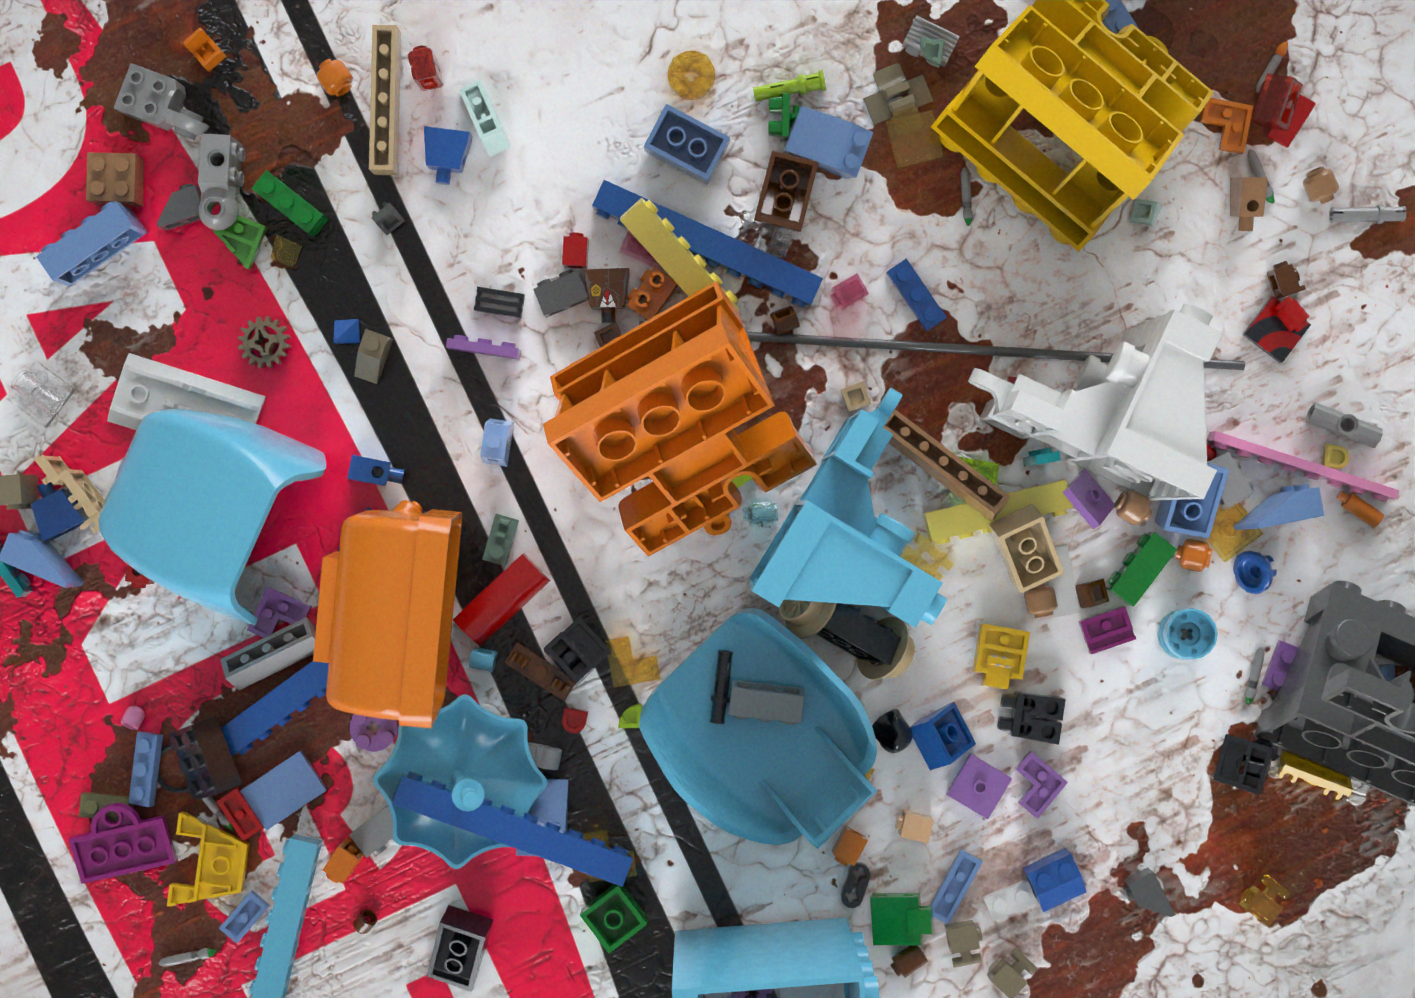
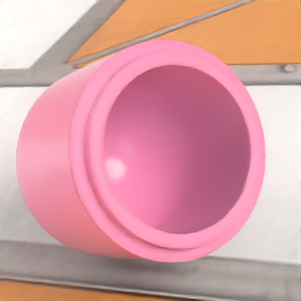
M130 706L120 722L129 729L138 730L145 717V713L138 706Z

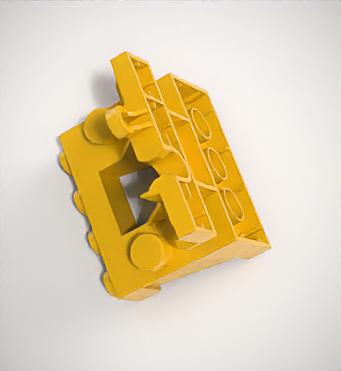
M1036 0L989 47L975 65L978 71L944 109L931 128L939 134L941 143L947 149L953 152H961L974 163L978 174L984 180L999 184L1012 195L1013 202L1018 209L1027 214H1034L1049 227V231L1056 241L1064 245L1070 244L1079 252L1095 236L1115 208L1128 196L1134 200L1154 179L1183 138L1184 134L1182 132L1200 114L1214 92L1171 57L1166 46L1159 39L1145 35L1133 24L1122 27L1117 34L1108 30L1102 23L1108 15L1110 6L1105 0ZM1023 109H1026L1081 156L1068 173L1010 126Z

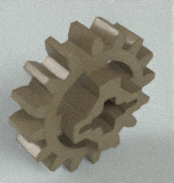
M266 316L264 321L261 317H256V323L250 320L247 321L249 328L242 327L241 330L245 334L244 336H238V339L243 341V344L238 346V349L245 350L242 357L244 359L250 358L249 364L255 365L257 363L259 368H264L265 363L268 368H273L274 361L277 364H282L280 357H288L289 355L285 352V349L292 348L291 345L286 343L287 340L291 339V336L284 334L288 328L285 326L279 327L281 321L277 319L272 323V318ZM267 327L273 328L277 334L271 335ZM264 338L269 339V342L265 343V347L261 346ZM279 345L277 352L274 354L276 347ZM252 350L260 351L263 358L257 357Z

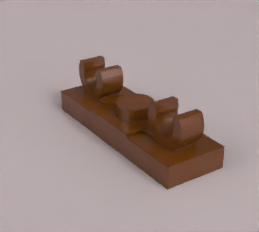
M518 642L504 662L563 701L566 700L575 686L559 668Z

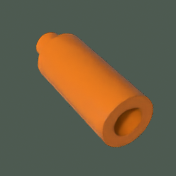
M1340 491L1336 496L1342 502L1341 507L1372 528L1377 527L1384 518L1382 512L1352 492L1347 494L1344 491Z

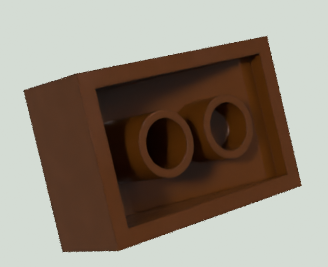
M772 151L754 221L801 232L819 162Z

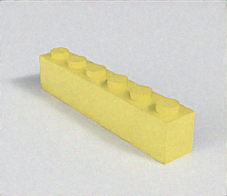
M641 198L620 217V221L688 296L716 281L720 286L723 283L715 272L710 274L705 269L707 264L699 254L694 256L688 250L691 246L682 236L678 238L672 232L675 229L674 226L666 218L662 220L656 214L659 210L650 200L646 202ZM724 290L735 308L739 310L736 303L739 301L731 290L727 292Z
M1059 480L1007 493L1010 497L1006 506L992 522L1032 503L1042 516L1052 513L1053 517L1067 514L1066 509L1073 507L1072 503L1063 494V491L1068 487L1066 480ZM967 503L923 513L929 541H936V545L950 542L949 537L959 535V539L974 536L973 532L982 530L983 534L992 532L989 523L992 522Z

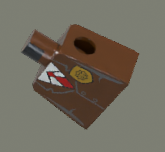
M583 269L591 309L601 310V323L616 322L615 309L626 308L630 269Z

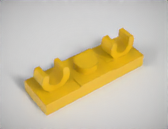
M1284 750L1279 756L1281 766L1278 768V775L1281 779L1286 773L1290 774V782L1292 783L1298 777L1302 778L1311 785L1323 787L1324 795H1327L1330 790H1334L1335 799L1337 800L1343 794L1350 796L1353 791L1351 778Z

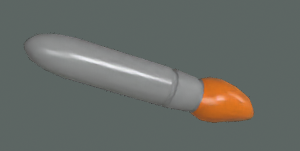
M1287 41L1281 43L1276 48L1275 55L1256 85V93H1261L1266 88L1282 58L1286 55Z

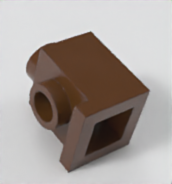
M1287 261L1273 265L1274 270L1267 272L1274 297L1277 299L1306 289L1305 285H1299L1300 276L1297 269L1293 268L1292 264L1288 265Z

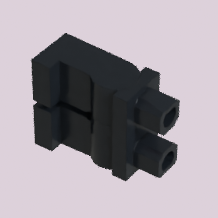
M1015 691L1014 694H1002L1000 707L1010 708L1012 713L1011 718L998 717L997 729L1008 732L1013 737L1059 745L1062 723L1057 720H1063L1066 699L1061 696H1048ZM1038 717L1050 718V719H1049V720H1047V719H1040V718H1038Z

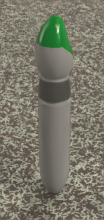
M1249 149L1248 159L1255 176L1267 177L1258 155L1254 150ZM1267 181L1266 201L1273 204L1275 202L1274 191L1270 187L1269 181Z
M964 167L961 171L963 218L966 225L970 226L973 220L970 173Z
M1262 647L1258 648L1255 653L1248 687L1245 690L1247 705L1252 703L1256 696V687L1265 655Z
M212 796L203 798L202 800L219 819L220 824L233 831L234 827Z
M203 948L199 951L168 956L161 959L158 964L166 967L199 959L204 960L213 956L216 950Z

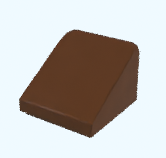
M1104 578L1075 586L1081 608L1094 607L1109 602Z

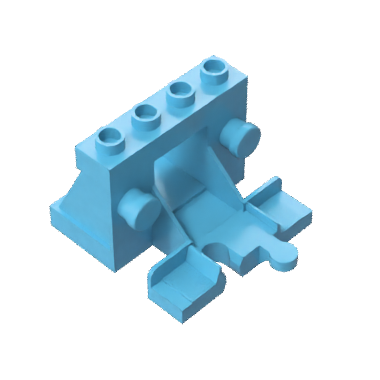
M890 387L875 411L866 412L861 409L845 420L821 460L823 462L800 500L795 502L747 583L752 592L777 607H780L784 599L879 606L914 628L917 627L920 620L929 625L934 623L947 601V598L937 593L943 582L900 557L907 544H911L916 534L883 513L879 514L878 518L874 515L868 479H871L875 474L871 470L893 436L891 432L883 427L903 394Z

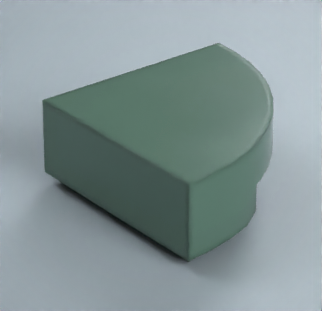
M925 37L920 38L921 52L931 64L941 66L945 41Z

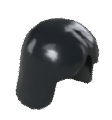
M892 709L884 713L872 725L876 740L889 753H899L905 750L912 741V730L898 709Z

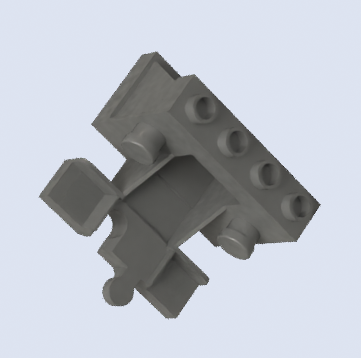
M1341 580L1332 582L1310 597L1304 622L1309 624L1308 629L1273 704L1261 711L1254 736L1415 806V703H1412L1414 693L1412 684L1409 682L1411 671L1387 682L1374 660L1375 655L1379 654L1415 670V617L1405 614L1406 608L1398 602L1392 600L1375 601L1362 595V589L1352 582Z

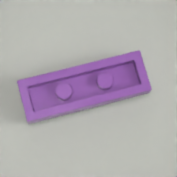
M454 335V339L447 338L446 348L449 350L520 360L521 350L515 348V343L502 342L500 346L493 345L492 340L478 338V342L468 341L469 337Z

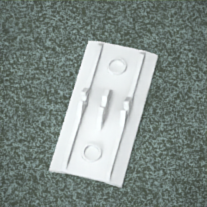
M129 353L119 378L107 421L137 430L142 419L148 414L167 409H185L235 417L256 424L266 396Z

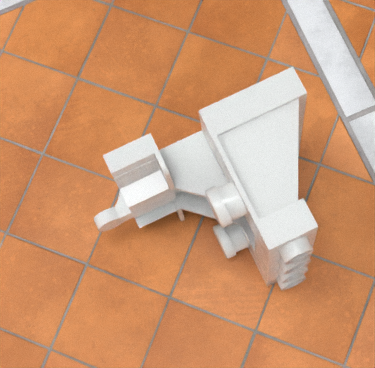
M1183 304L1180 311L1171 309L1166 314L1157 315L1152 320H1145L1144 323L1126 330L1109 365L1100 362L1101 359L1089 355L1075 379V390L1070 389L1060 393L1021 374L1018 375L1015 383L1012 384L977 368H974L968 382L990 392L994 398L986 403L979 420L1020 439L1032 437L1068 454L1065 460L1084 469L1086 468V470L1122 487L1135 490L1150 500L1204 499L1217 470L1207 466L1203 363L1210 361L1223 332L1209 326L1213 317L1212 314L1197 306Z

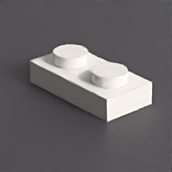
M1027 879L983 897L992 921L1037 903Z

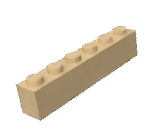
M372 25L369 170L374 175H398L401 31L397 25Z

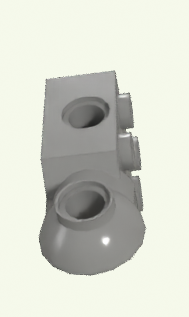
M132 63L130 64L114 109L126 116L166 131L175 127V133L195 140L197 135H201V133L206 132L210 128V126L202 122L204 119L202 116L183 109L186 91L182 84L170 77Z
M201 133L198 173L201 201L198 211L203 224L213 230H224L235 222L238 215V205L235 198L240 193V186L244 184V173L241 171L242 162H245L246 151L243 145L231 135ZM216 204H220L221 211L217 215H213V207Z

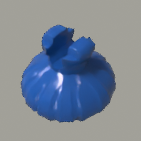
M1251 550L1242 552L1236 557L1233 564L1236 582L1247 593L1261 594L1270 587L1273 577L1277 575V570H1272L1270 563L1274 562V559L1270 555L1264 556L1259 552Z

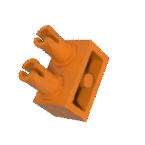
M656 266L652 270L647 269L640 279L643 283L638 290L633 288L626 298L629 301L627 307L646 321L661 311L678 287V284L670 276Z

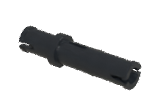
M718 650L714 693L710 698L713 701L711 723L725 724L726 706L730 701L728 689L734 653L732 651Z

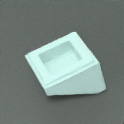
M1135 199L1129 222L1153 226L1162 209V205L1157 201Z

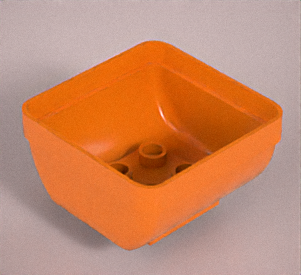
M435 509L426 513L367 510L350 516L343 522L339 551H335L322 559L313 662L329 663L326 698L331 707L356 715L399 720V726L433 728L444 704L462 512Z

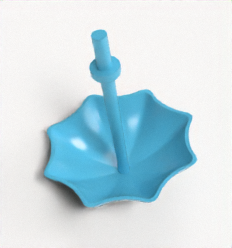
M463 694L450 705L441 709L433 728L399 726L396 744L390 757L373 776L374 786L385 798L391 812L394 842L399 845L416 846L431 851L454 869L462 868L472 858L488 850L510 847L393 805L391 800L402 773L408 775L409 771L422 775V780L431 783L432 780H437L445 783V788L452 790V801L455 806L462 811L468 812L477 809L482 804L484 798L493 801V806L501 808V805H506L514 808L515 814L524 816V813H528L535 799L547 787V780L537 768L529 750L526 722L521 719L505 718L493 714L481 707L471 696Z

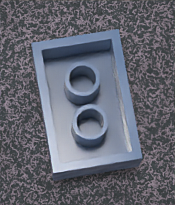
M666 104L644 144V152L708 185L730 144V137Z

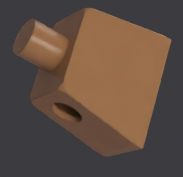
M1268 177L1230 178V216L1239 217L1238 231H1253L1254 217H1263Z

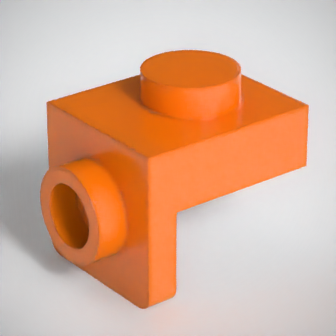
M198 28L183 42L185 47L208 72L226 57L223 51L202 28Z

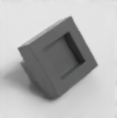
M384 202L382 204L384 207L378 212L374 210L371 218L386 235H389L405 220L390 202Z

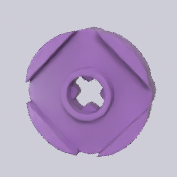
M353 714L350 722V734L358 748L376 752L384 750L395 740L398 734V720ZM371 721H375L377 725L380 724L381 729L377 730V734H374L368 728L371 725Z

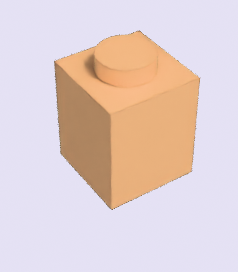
M903 809L902 815L897 817L895 829H898L900 837L929 843L934 819L929 815Z

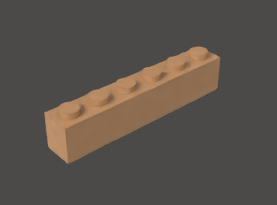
M894 409L883 427L893 434L888 443L992 522L1006 506L1010 496Z

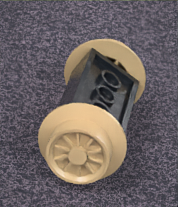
M784 599L779 607V613L785 619L786 627L799 639L817 635L857 658L859 671L868 679L879 680L885 677H898L906 671L913 660L915 653L914 641L909 636L906 623L897 617H886L877 621L871 616L861 615L860 609L842 603Z

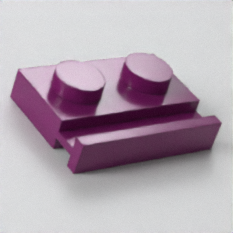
M1125 606L1078 621L1088 647V652L1091 655L1136 640Z

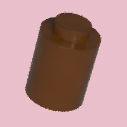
M908 945L891 957L893 963L890 966L898 977L903 975L906 978L929 961L918 945Z

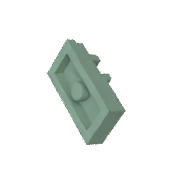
M495 514L482 560L503 566L507 565L519 523L518 519Z

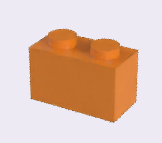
M348 837L337 847L322 871L327 873L326 877L331 881L343 884L354 872L365 855L355 842Z

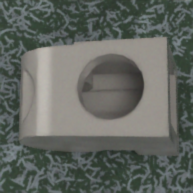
M528 743L532 759L537 767L549 770L559 769L561 749L537 743Z

